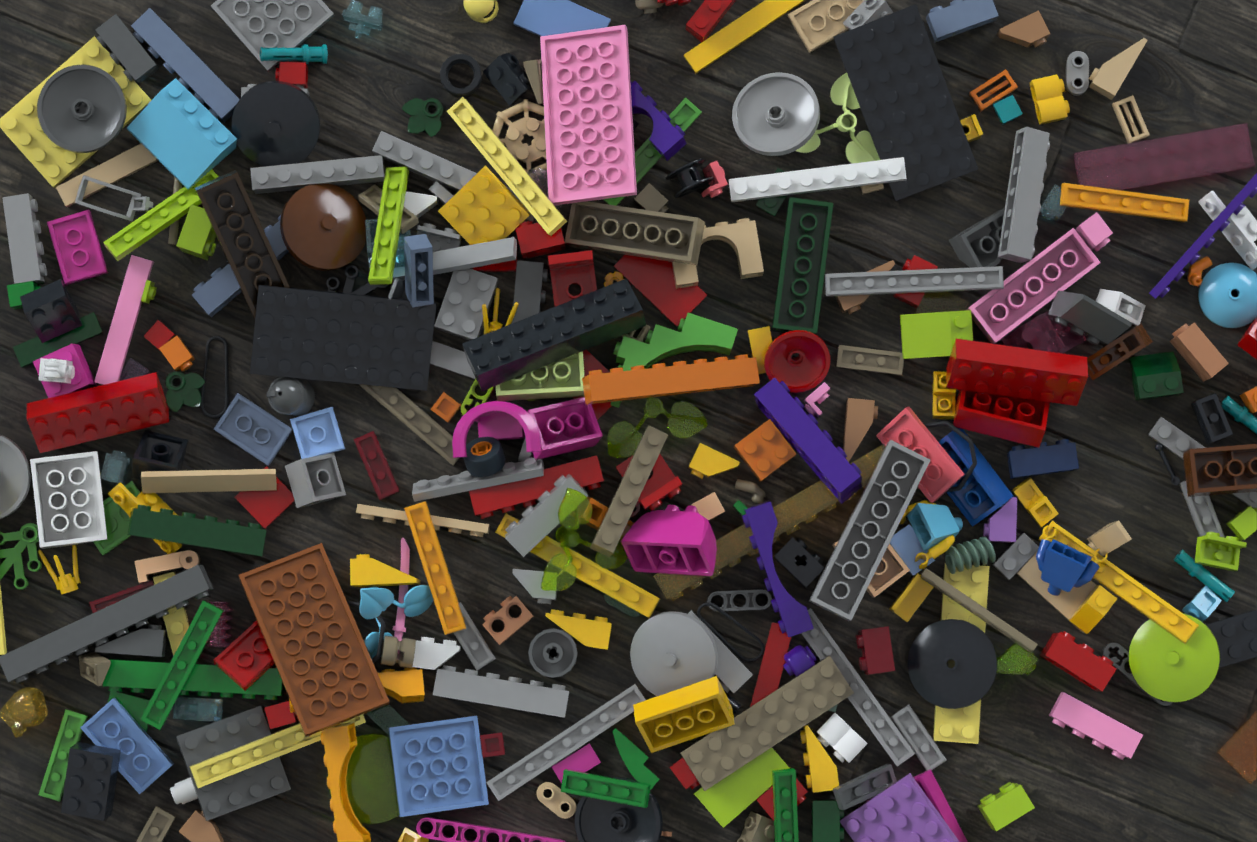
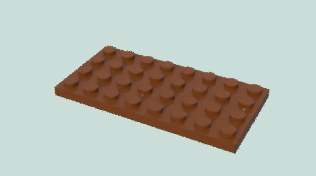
M322 543L239 575L243 589L305 737L389 704L390 701Z

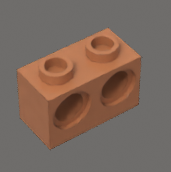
M509 596L501 603L502 608L498 612L492 610L483 618L486 622L482 625L499 645L504 643L534 617L517 596L514 598ZM514 605H518L522 610L518 618H512L509 614V609ZM495 620H502L505 627L502 632L497 633L492 629V624Z

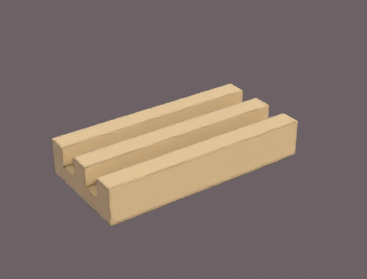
M1133 95L1112 104L1128 145L1150 136ZM1127 102H1130L1141 128L1142 134L1140 135L1126 104ZM1120 105L1122 106V108H1123V110H1124V113H1125L1126 118H1127V120H1128V122H1129V125H1130V127H1131V129H1132V132H1133V134H1134V137L1131 136V133H1130V131H1129V129H1128V126H1127V124H1126V121H1125V119H1124V117H1123V114H1122V112H1121V109H1120V107H1119Z

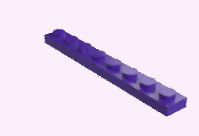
M1257 173L1149 292L1153 298L1156 299L1158 296L1163 298L1170 290L1168 285L1174 279L1177 282L1185 273L1183 268L1188 263L1193 265L1201 256L1197 252L1203 246L1207 249L1215 240L1213 237L1214 233L1217 230L1222 232L1228 226L1230 221L1227 219L1232 213L1237 215L1245 207L1242 202L1248 196L1251 199L1257 193Z

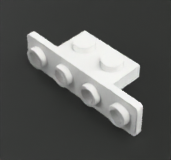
M1214 191L1209 192L1198 201L1213 221L1226 208ZM1245 206L1237 215L1232 213L1227 219L1230 223L1222 233L1250 269L1254 270L1257 267V246L1254 243L1257 240V220Z

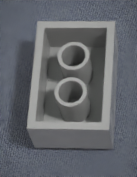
M470 268L453 271L434 327L437 330L469 341L480 337L484 326L482 305L486 304L488 314L499 283L498 278Z

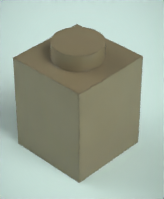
M650 183L634 198V202L642 210L666 213L669 209L667 207L668 200Z

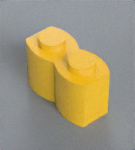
M1057 74L1031 80L1029 83L1039 125L1066 119L1068 117L1067 113H1070L1068 101L1064 100L1062 92L1065 91L1063 80L1059 79Z

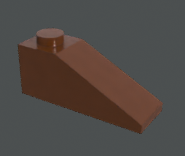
M1139 324L1087 358L1088 374L1092 380H1095L1153 342L1142 324Z

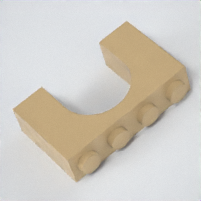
M749 218L737 220V223L734 224L719 222L715 224V227L706 228V225L704 226L701 245L710 240H721L728 243L736 252L741 279L763 276L764 269L755 220L750 221ZM672 262L676 289L698 286L696 265Z

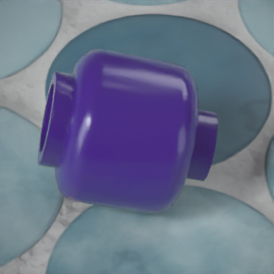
M797 645L784 655L786 663L783 667L790 676L794 674L797 677L813 667L817 659L808 646Z

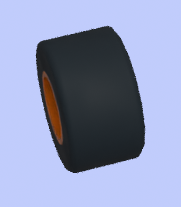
M480 437L466 445L467 457L463 458L469 474L474 477H489L499 472L505 465L502 446L499 440L494 437Z

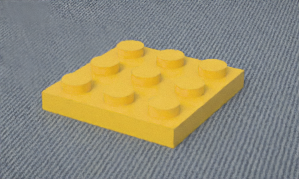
M486 165L438 210L470 245L505 239L520 223L531 215L526 207Z

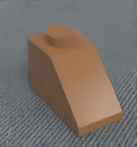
M1038 10L999 29L997 35L999 38L1025 47L1034 45L1036 48L1047 42L1046 39L1049 37L1050 32Z

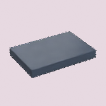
M237 393L213 429L268 466L293 431L292 428L239 393Z

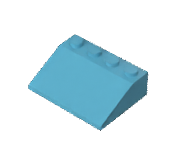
M176 78L164 87L127 127V130L188 190L235 150L237 138Z

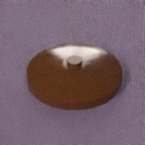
M311 184L297 191L285 204L280 219V231L287 250L297 261L315 270L332 271L348 265L360 254L367 238V220L358 201L346 190L332 184Z

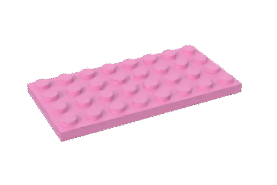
M626 25L541 36L549 200L553 205L637 195L628 31Z

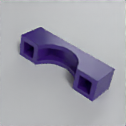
M634 80L631 83L632 114H643L653 121V132L649 140L653 147L668 161L687 144L683 137L686 134L678 125L674 127L669 122L671 118L664 110L659 112L655 108L656 102L649 95L645 97L641 93L643 89Z

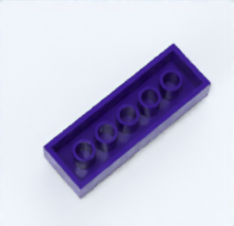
M773 378L754 394L757 407L768 420L771 419L783 437L841 504L862 488V477L860 475L862 472L856 464H850L847 461V455L841 447L838 446L836 448L831 442L833 439L826 430L821 431L817 426L819 423L811 413L809 415L803 410L804 405L797 397L794 399L791 397L788 386L783 381L779 383L776 378Z

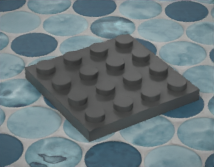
M261 706L176 736L206 821L291 790L280 757L197 788L189 766L271 735Z

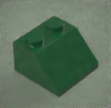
M1174 352L1129 357L1135 401L1177 396L1184 393L1181 371Z

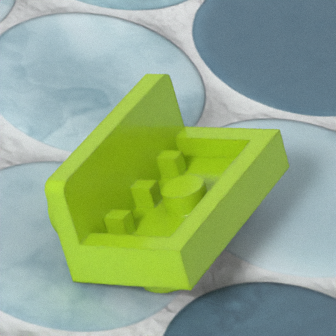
M1207 532L1206 535L1197 537L1195 563L1229 571H1238L1240 549L1246 548L1247 543L1239 541L1238 537L1227 536L1223 538L1220 537L1219 533Z

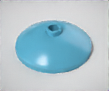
M1224 263L1214 267L1204 276L1199 286L1198 300L1204 315L1211 322L1224 328H1240L1251 323L1257 317V274L1252 269L1239 263ZM1232 290H1236L1238 292L1237 297H1233L1231 295Z

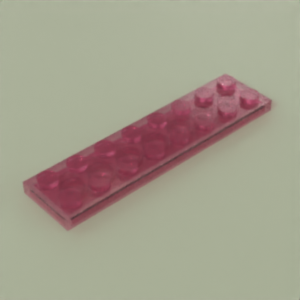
M1247 123L1073 154L1079 185L1114 190L1131 189L1255 166Z

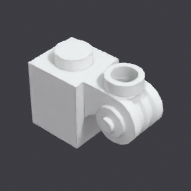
M40 358L39 381L71 384V379L75 375V367L72 366L73 362L53 358Z

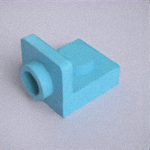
M1205 585L1182 611L1203 622L1222 600Z

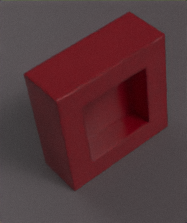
M502 732L480 735L483 758L505 755Z

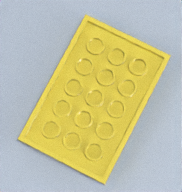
M95 36L0 118V128L53 188H56L97 151L74 153L62 149L53 143L41 128L37 114L38 98L44 84L52 75L61 69L73 65H91L106 71L117 81L125 95L127 113L123 128L151 102V99L134 80L131 82L123 73L124 69L122 66L115 63L110 53L100 44Z

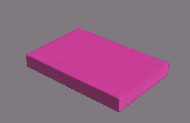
M90 210L47 222L65 285L108 273Z

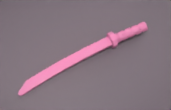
M402 538L400 571L409 575L410 548L406 540ZM399 585V603H404V596L408 592V585ZM400 607L397 608L396 625L392 629L395 631L394 637H397L398 641L402 640L403 632L406 633V628L404 627L406 615L404 614V608Z

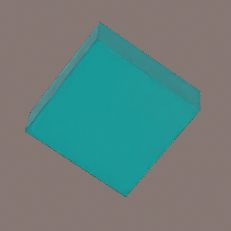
M1013 95L993 104V108L1002 125L1023 114Z

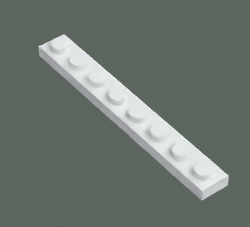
M904 157L734 178L729 179L731 202L898 182L905 181L907 178Z

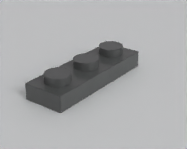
M885 764L833 788L838 808L839 810H846L874 797L896 783L897 780L892 765Z

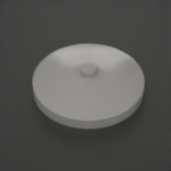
M769 73L752 80L740 91L732 110L733 126L741 142L750 150L767 156L785 155L801 148L814 135L820 120V106L814 90L803 79L788 73Z
M0 435V519H3L15 512L24 502L30 488L31 471L28 460L21 448L11 439Z
M669 611L651 617L639 627L631 643L630 658L633 671L640 683L656 696L712 678L717 670L718 651L712 634L702 622L686 613Z

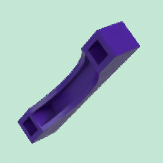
M767 501L744 509L745 515H742L745 527H750L753 536H750L749 539L752 548H757L760 557L756 558L760 570H765L767 578L763 580L767 591H772L774 599L771 600L774 612L779 611L781 620L778 621L781 633H786L788 637L814 629L807 607L796 601L786 591L775 571L772 559V543L778 522L771 502Z

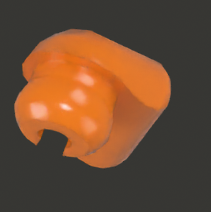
M1208 256L1190 265L1187 276L1190 285H1201L1203 281L1201 279L1202 271L1212 266Z

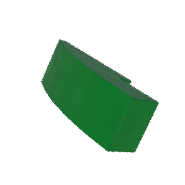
M615 728L613 730L615 743L626 767L637 782L651 785V790L660 778L644 765L649 757Z

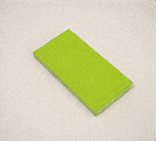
M771 747L706 791L701 787L694 795L724 828L773 785L772 770L790 768Z

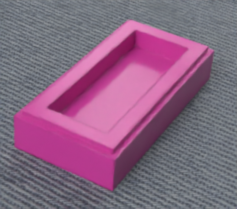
M589 743L553 765L552 769L562 783L565 769L585 773L601 763Z

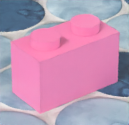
M1097 212L1075 229L1090 250L1095 249L1096 252L1111 241L1108 237L1113 234Z

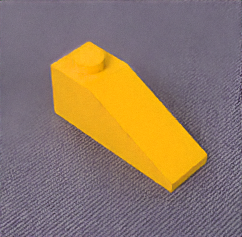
M368 554L356 555V559H350V583L353 587L420 585L419 579L370 558Z

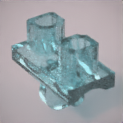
M351 0L347 10H343L342 16H344V20L358 24L350 23L349 30L356 31L355 38L360 39L362 33L370 35L371 29L364 26L382 31L383 10L371 6L369 14L366 16L361 14L363 3Z

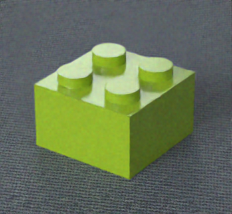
M191 204L176 246L184 253L208 260L209 256H213L216 244L214 241L216 234L204 208Z
M1008 782L999 788L1001 792L998 794H989L980 800L982 804L977 807L992 830H1000L1035 808L1021 784Z

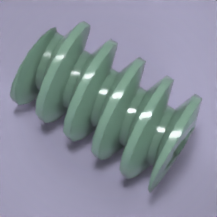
M984 536L978 540L973 539L970 542L966 541L963 544L959 543L954 547L951 546L945 552L946 565L951 574H955V567L959 572H962L964 566L969 570L972 568V564L974 567H979L980 562L986 565L988 559L991 563L996 560L993 546Z

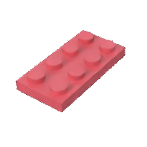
M910 407L902 410L876 435L884 446H886L889 440H892L930 459L917 487L931 503L938 500L965 475Z

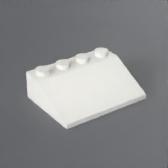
M98 451L30 459L40 548H54L107 540Z

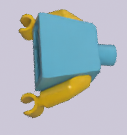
M922 500L909 505L899 523L903 524L907 516L923 550L929 551L928 553L920 552L916 555L915 562L919 559L925 561L919 565V569H925L928 565V560L932 557L935 559L945 553L953 545L956 535L963 527L962 519L959 517L953 518L946 505H937L928 500Z

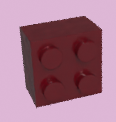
M889 626L859 630V635H856L857 648L862 650V657H859L860 670L865 671V675L895 671Z

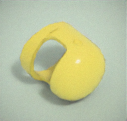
M463 0L467 14L474 21L487 23L497 16L499 10L497 0ZM494 4H495V9H494L493 14H492L490 17H488V18H483V17H485L486 15H488V14L493 10V7H494Z

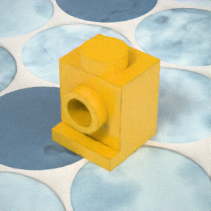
M975 114L960 120L962 126L968 129L966 134L968 142L982 137L983 132Z

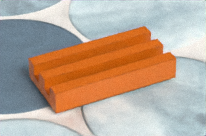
M1005 69L971 91L969 95L979 107L980 112L1016 90L1018 86ZM1002 77H1006L1007 80L982 96L978 97L976 95ZM1010 83L1011 87L982 104L981 101Z

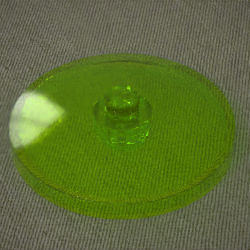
M379 734L358 736V745L352 753L346 776L349 802L354 814L361 823L377 824L389 821L399 815L390 739L388 736Z

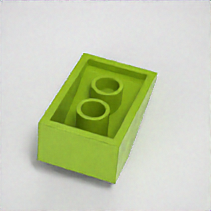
M971 310L900 315L903 359L950 356L956 339L973 341Z

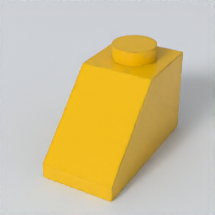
M700 443L688 468L692 470V475L703 479L704 476L709 478L735 469L740 462Z
M1097 585L1069 621L1085 634H1088L1105 616L1117 598L1101 585Z

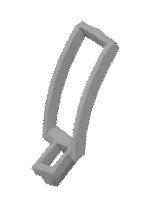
M86 175L82 177L75 200L77 204L129 221H133L136 211H148L149 208H153V202L149 201L150 197H140L141 194ZM88 181L132 194L127 214L122 215L83 202Z

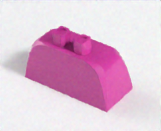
M668 505L665 510L648 512L633 524L621 540L633 570L636 572L713 575L717 552L716 538L709 520L699 514L696 506H687L685 511H680L676 505Z

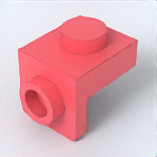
M714 161L702 170L706 178L714 177V180L709 183L710 187L701 193L702 197L709 195L711 198L722 194V189L728 185L723 168L719 166L717 161Z

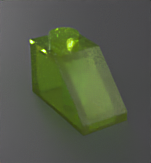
M1014 643L997 658V673L1015 675L1025 673L1028 675L1037 667L1035 663L1038 659L1033 653Z

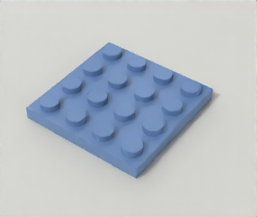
M477 716L388 728L399 817L489 805Z

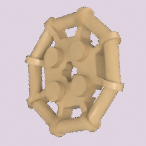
M524 99L523 102L502 112L498 111L492 131L499 137L503 124L505 123L509 127L505 139H500V141L506 145L516 160L527 164V169L524 170L531 178L547 172V162L531 169V163L542 158L547 161L545 120L539 121L535 118H530L529 111L544 116V106ZM524 111V118L513 123L508 119ZM525 135L533 136L532 145L528 146L527 143L523 144L521 142L524 140Z

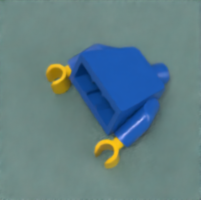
M1047 525L1043 528L1045 538L1041 539L1036 560L1039 570L1042 572L1041 579L1049 583L1048 592L1058 596L1062 590L1070 592L1073 587L1079 588L1090 582L1100 567L1099 563L1107 559V553L1103 559H1098L1096 554L1100 550L1099 548L1094 553V560L1091 561V556L1054 539L1050 542L1052 538L1057 536L1058 530L1054 528L1053 534L1049 536L1047 534L1049 526Z

